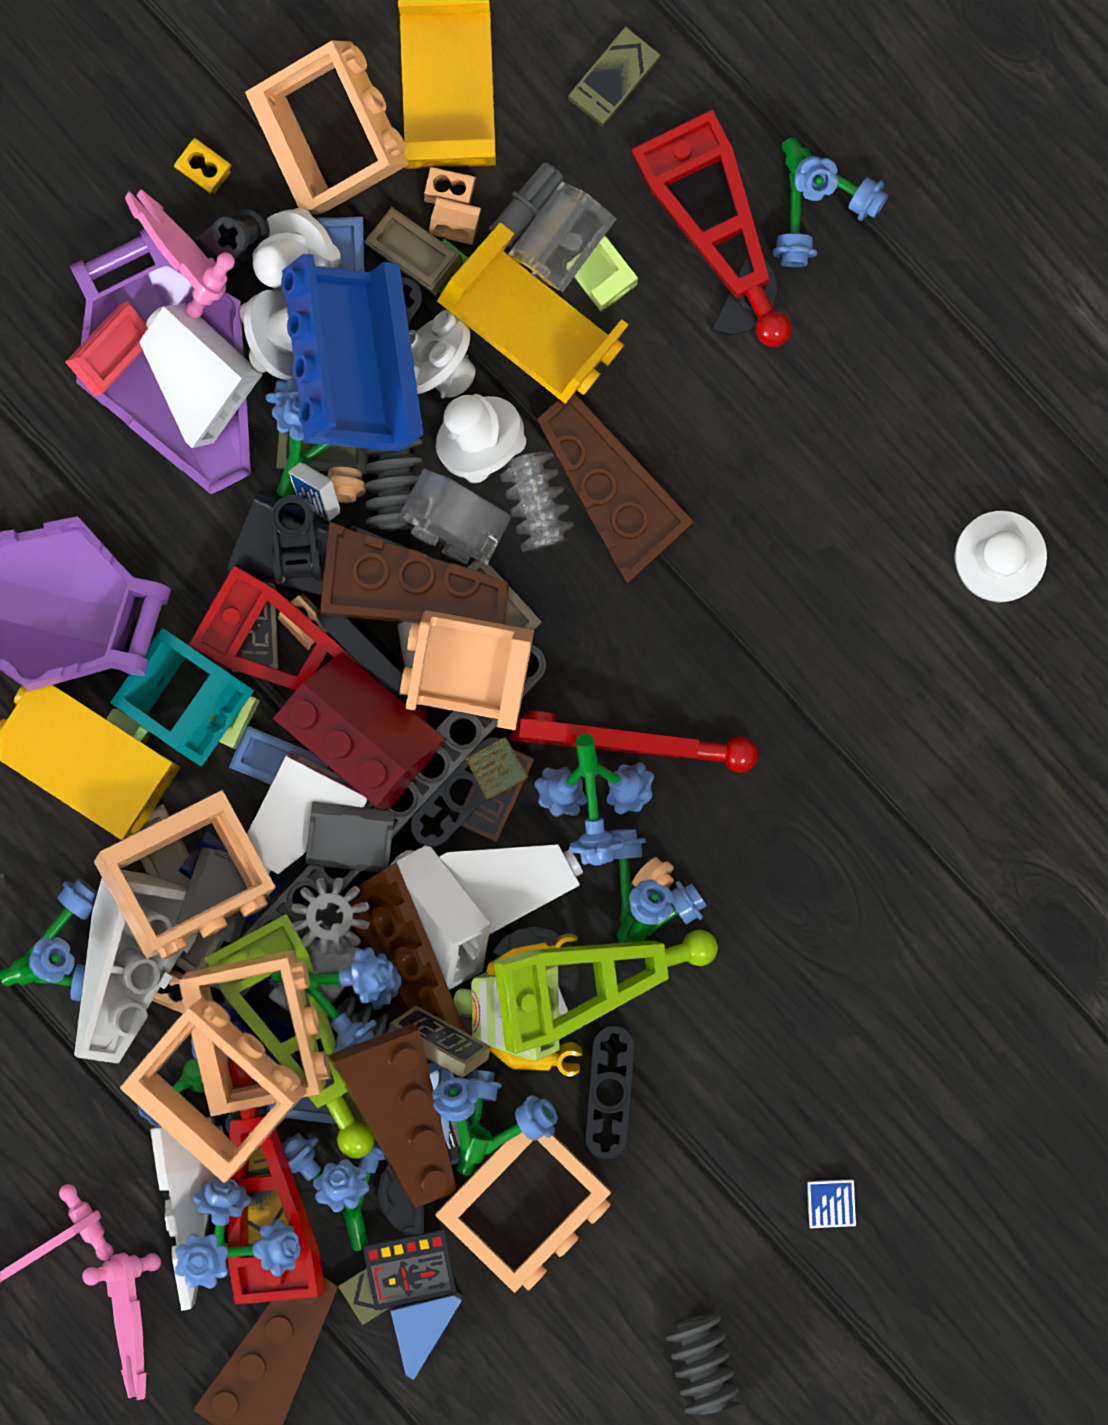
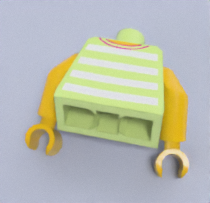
M563 934L557 939L555 945L548 946L546 942L513 948L488 964L486 973L474 977L471 989H459L454 996L453 1001L459 1016L472 1017V1036L491 1046L490 1051L511 1069L549 1071L551 1066H557L559 1071L566 1076H574L580 1071V1064L563 1061V1058L568 1055H582V1048L573 1042H567L559 1047V1040H557L556 1042L518 1054L506 1051L494 961L534 949L560 948L565 942L578 940L576 935ZM558 965L545 966L552 1020L559 1017Z

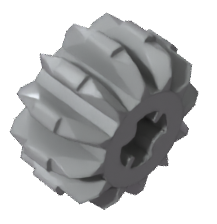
M324 878L317 879L316 886L320 895L316 897L310 889L304 887L300 893L310 902L309 906L307 907L302 904L292 905V911L306 914V920L294 922L292 928L294 931L309 927L311 932L303 937L301 944L305 947L312 944L316 937L321 938L317 948L319 955L326 954L329 940H333L334 948L338 955L344 954L345 946L341 937L345 936L350 943L357 946L361 943V939L351 931V928L353 926L360 929L369 928L370 923L368 921L355 919V913L367 911L369 904L363 902L352 906L350 902L358 896L360 889L354 886L345 896H342L341 892L344 886L342 878L335 879L332 893H328L327 883ZM330 903H334L340 907L336 912L343 913L342 923L333 924L331 930H328L322 926L325 920L319 921L318 915L320 910H326L330 907Z

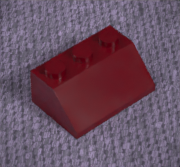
M344 652L340 653L306 679L273 718L373 805L385 810H389L447 740L413 710L406 709V704Z

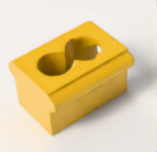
M196 138L191 141L174 165L177 170L210 194L217 192L231 173L230 167L232 166V164ZM201 156L205 159L206 166L216 168L217 173L214 177L207 178L204 176L201 168H191L190 161L194 157Z

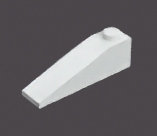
M121 870L156 936L178 925L175 923L187 891L186 887L147 874ZM103 878L101 879L92 911L74 1055L78 1058L119 1064L148 1017L146 1010L153 1000V997H151L153 992H158L160 987L165 990L172 979V976L169 975L181 953L183 951L188 953L196 940L197 934L185 939L186 948L166 959H162L160 953L146 959Z
M215 1116L206 1117L216 1126ZM158 1125L151 1129L159 1189L160 1191L169 1190L170 1200L165 1201L166 1212L164 1217L170 1237L175 1236L176 1246H172V1261L175 1272L178 1262L175 1252L176 1247L180 1244H186L187 1236L190 1234H196L201 1237L208 1235L211 1214L199 1212L198 1204L193 1201V1196L201 1191L203 1183L210 1182L217 1176L161 1125ZM223 1125L216 1126L223 1134H225ZM175 1273L181 1310L191 1309L195 1305L198 1286L188 1287L185 1284L186 1276L181 1277Z

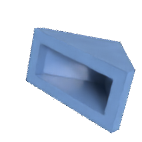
M456 1292V1294L392 1307L391 1315L406 1376L413 1380L415 1379L460 1305L463 1295Z

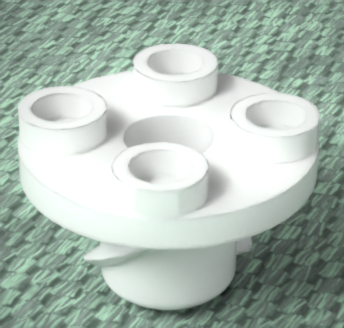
M304 208L283 210L268 217L269 237L263 240L252 254L253 269L257 278L263 284L280 292H283L281 287L282 270L302 254H312L315 266L338 268L341 262L340 252L332 244L324 227Z
M265 290L242 304L239 311L250 347L249 359L252 366L258 372L264 373L267 371L280 379H293L294 357L291 338L287 332L288 312L286 297L283 292L278 290Z
M444 310L418 331L409 330L418 394L427 392L434 387L441 393V398L456 397L466 391L475 377V366L468 360L469 356L465 354L470 342L469 327L450 311Z
M478 394L463 395L449 403L444 412V422L436 438L437 455L443 465L451 473L464 477L472 483L485 480L489 474L499 470L514 455L520 453L526 445L523 420L516 408L505 399L493 396L482 397Z
M994 511L974 519L963 530L956 545L954 560L960 579L972 593L982 599L1002 603L1019 599L1034 589L1044 574L1047 563V550L1041 533L1031 521L1014 512Z

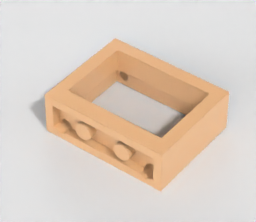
M330 41L245 92L298 208L307 209L311 215L323 214L409 165L404 154L405 143L399 132L391 127L385 114V100L380 91L372 86L365 71L367 69L366 59L360 49L353 45L351 41ZM335 67L378 161L328 189L286 96Z
M223 790L100 851L94 860L98 871L146 959L160 953L162 959H166L187 947L185 939L199 932L203 938H206L228 926L225 919L241 911L243 917H247L268 905L265 898L276 888ZM212 823L248 889L156 936L120 869Z
M295 949L186 972L179 980L185 1010L203 997L208 1002H213L209 985L281 971L305 1072L304 1075L298 1076L300 1085L307 1091L303 1097L321 1093L327 1084L326 1079H329L331 1076L330 1064L326 1052H319L315 1034L320 1033L319 1017L315 1006L308 1007L304 989L309 988V975L305 962L297 960ZM196 1026L192 1029L191 1035L211 1116L278 1102L260 1084L234 1089L225 1052Z
M204 997L187 1008L120 1087L124 1093L223 1183L227 1182L240 1170L307 1093L300 1085L298 1076L291 1069L284 1065L276 1064L264 1053L265 1048L257 1038L251 1034L242 1033L230 1022V1016L223 1007L215 1002H208ZM195 1026L278 1101L239 1147L157 1074L159 1069L188 1037Z
M524 1133L500 1145L435 1214L514 1293L522 1285L527 1290H530L547 1272L542 1264L554 1252L559 1257L563 1256L579 1239L574 1231L586 1219L591 1224L596 1222L611 1205L606 1200L611 1194V1189L555 1135L550 1138H546L544 1135L537 1140L590 1193L515 1271L460 1216L533 1141L527 1138Z

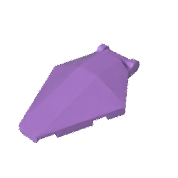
M145 229L139 231L141 236L85 264L81 260L70 265L86 298L81 345L121 303L128 301L141 318L147 322L152 313L161 306L188 304L193 300L192 292L194 287L180 270L174 269L159 251ZM150 252L155 262L154 265L98 292L93 282L94 279ZM225 292L221 299L214 300L211 305H205L200 317L244 357L242 320L239 313L241 302L236 297ZM144 351L133 360L103 394L94 397L210 494L251 475L247 399L243 401L213 444L191 448L182 436ZM77 376L76 383L94 397Z
M78 516L43 523L44 528L21 533H16L14 529L0 532L1 671L28 691L111 668L122 670L132 675L145 676L149 664L146 655L161 606L168 602L171 593L169 587L158 582L132 577ZM137 597L143 598L142 609L127 653L124 652L136 613Z

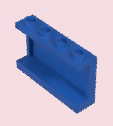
M302 254L282 270L281 287L286 297L288 312L287 332L292 342L294 357L293 376L297 381L300 402L298 415L300 423L303 425L305 443L392 451L402 450L424 434L400 264L383 262L369 273L315 266L312 254Z

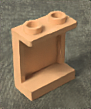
M425 610L420 624L412 623L409 633L407 650L415 651L413 668L405 666L401 681L400 694L408 695L406 709L415 711L417 705H426L498 719L497 727L515 730L520 714L534 630Z

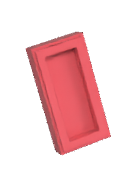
M128 301L121 303L66 360V364L94 397L103 394L143 351L139 341L148 329L146 322Z

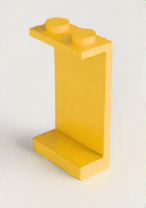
M398 0L401 34L404 154L409 163L406 169L496 165L489 0Z
M500 222L449 280L437 302L566 404L576 391L585 395L600 376V373L595 370L597 365L602 361L609 366L622 350L624 344L618 339L628 327V324L621 319L608 335L504 252L515 233Z
M54 685L33 691H28L21 686L14 698V703L17 706L7 720L4 718L0 720V761L120 840L138 833L181 767L158 754Z

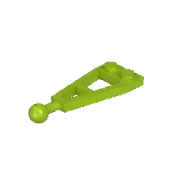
M287 914L204 958L208 966L212 967L295 949L297 960L304 961L307 971L314 973L309 954L301 944L297 932L293 930L292 923ZM273 972L218 983L227 1001L278 1062L291 1069L297 1076L304 1075L305 1072L290 1055L299 1050L296 1035L280 1043L239 993L272 975ZM305 990L309 1005L315 1006L319 1017L320 1033L315 1034L316 1040H321L327 1055L332 1054L336 1047V1042L328 1016L310 993ZM329 1060L334 1083L323 1088L320 1094L308 1096V1098L317 1108L325 1104L327 1105L340 1129L337 1143L341 1152L349 1158H362L372 1150L374 1138L365 1123L355 1120L342 1096L347 1093L345 1084Z
M694 930L685 936L682 944L666 949L663 943L654 940L534 949L494 961L506 1051L518 1054L556 1042L669 979L667 967L687 961L695 966H704L711 963L718 952V944L715 937L708 931ZM645 958L646 970L617 985L614 960ZM593 962L597 996L552 1020L545 966Z

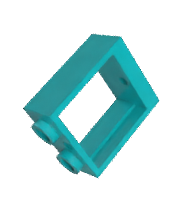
M162 628L149 646L146 655L149 664L145 676L130 674L110 703L173 749L202 767L254 690ZM187 658L210 675L170 731L150 717L148 712ZM215 715L214 719L210 721V718Z

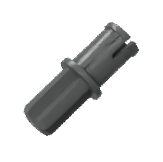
M543 163L519 193L513 191L511 194L513 200L493 224L488 227L489 231L492 232L500 222L515 233L507 245L510 247L534 216L536 218L541 216L540 208L563 182L564 177L561 172L553 165Z

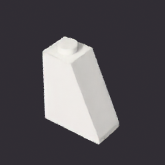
M186 303L161 306L147 320L146 327L148 329L139 343L185 442L191 448L213 444L263 374L258 372L245 357L201 317L194 319L188 316L185 312Z
M292 750L286 755L247 836L268 874L271 871L279 874L306 853L312 802L364 807L369 800L333 770Z
M425 845L416 851L407 850L401 853L390 866L396 862L399 866L450 990L483 972L491 924L431 846Z
M559 845L447 852L440 856L441 861L491 924L489 934L580 885L576 877L584 873L574 854L570 850L562 853Z

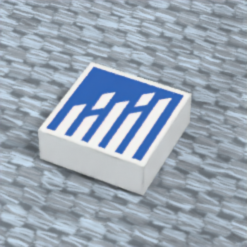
M301 462L289 471L296 495L308 499L313 504L316 514L330 522L340 513V506L331 479Z
M853 1179L807 1181L810 1228L856 1226Z

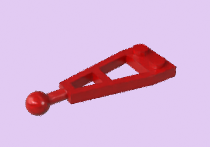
M713 110L631 149L632 156L652 195L734 297L739 299L745 295L747 296L758 318L755 331L760 342L769 347H778L786 343L791 336L792 325L784 313L773 309L763 289V286L769 284L770 280L733 148ZM721 160L737 216L702 232L667 186ZM742 233L753 272L739 278L714 246Z
M233 565L188 644L190 647L230 669L297 690L306 679L316 673L327 652L334 658L344 652L367 671L346 649L324 632L278 590L236 565ZM267 601L316 642L297 675L236 655ZM417 705L414 712L427 722L428 714L425 707Z
M529 711L528 713H523V718L518 719L516 729L509 731V740L568 747H576V738L579 735L590 734L594 737L596 750L724 762L728 769L737 773L751 770L758 760L756 745L752 740L742 736L734 737L727 741L726 744L705 742L696 739L555 722L556 714Z
M231 1058L227 1061L234 1088L257 1084V1081ZM258 1107L240 1110L241 1117L230 1120L229 1139L238 1147L249 1136V1132H252L267 1115H259ZM275 1128L261 1144L271 1174L248 1176V1159L230 1179H234L238 1185L244 1186L246 1188V1195L250 1192L277 1190L288 1225L293 1226L295 1233L299 1237L298 1243L301 1252L299 1257L295 1259V1268L293 1270H285L281 1276L276 1277L272 1274L271 1270H264L261 1265V1259L256 1258L254 1255L228 1257L235 1304L312 1298L326 1293L318 1245ZM248 1206L243 1208L242 1215L238 1217L230 1216L228 1223L229 1247L248 1246Z

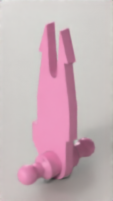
M142 189L137 194L141 203L129 191L125 200L134 218L139 219L159 251L174 269L180 270L194 287L192 292L194 298L186 305L185 312L191 318H199L203 313L205 305H211L214 300L221 299L225 293L226 273L233 268L235 263L234 257L230 253L224 252L217 257V262L213 258L208 259L195 242L162 210L164 207Z
M63 1185L59 1190V1196L70 1208L68 1216L74 1225L1 1270L0 1282L80 1233L86 1243L93 1245L96 1250V1256L100 1260H109L113 1256L114 1250L103 1237L104 1228L99 1222L102 1218L99 1211L93 1212L87 1202L81 1201L73 1185Z
M126 1253L115 1254L111 1257V1260L105 1261L102 1267H89L84 1270L82 1275L83 1281L87 1285H95L99 1281L107 1282L108 1297L112 1298L114 1324L123 1368L121 1372L128 1398L136 1397V1400L145 1399L147 1372H144L143 1328L140 1302L137 1300L135 1278L140 1277L143 1271H156L159 1269L161 1259L155 1253H150L143 1258H139L136 1255L128 1256Z

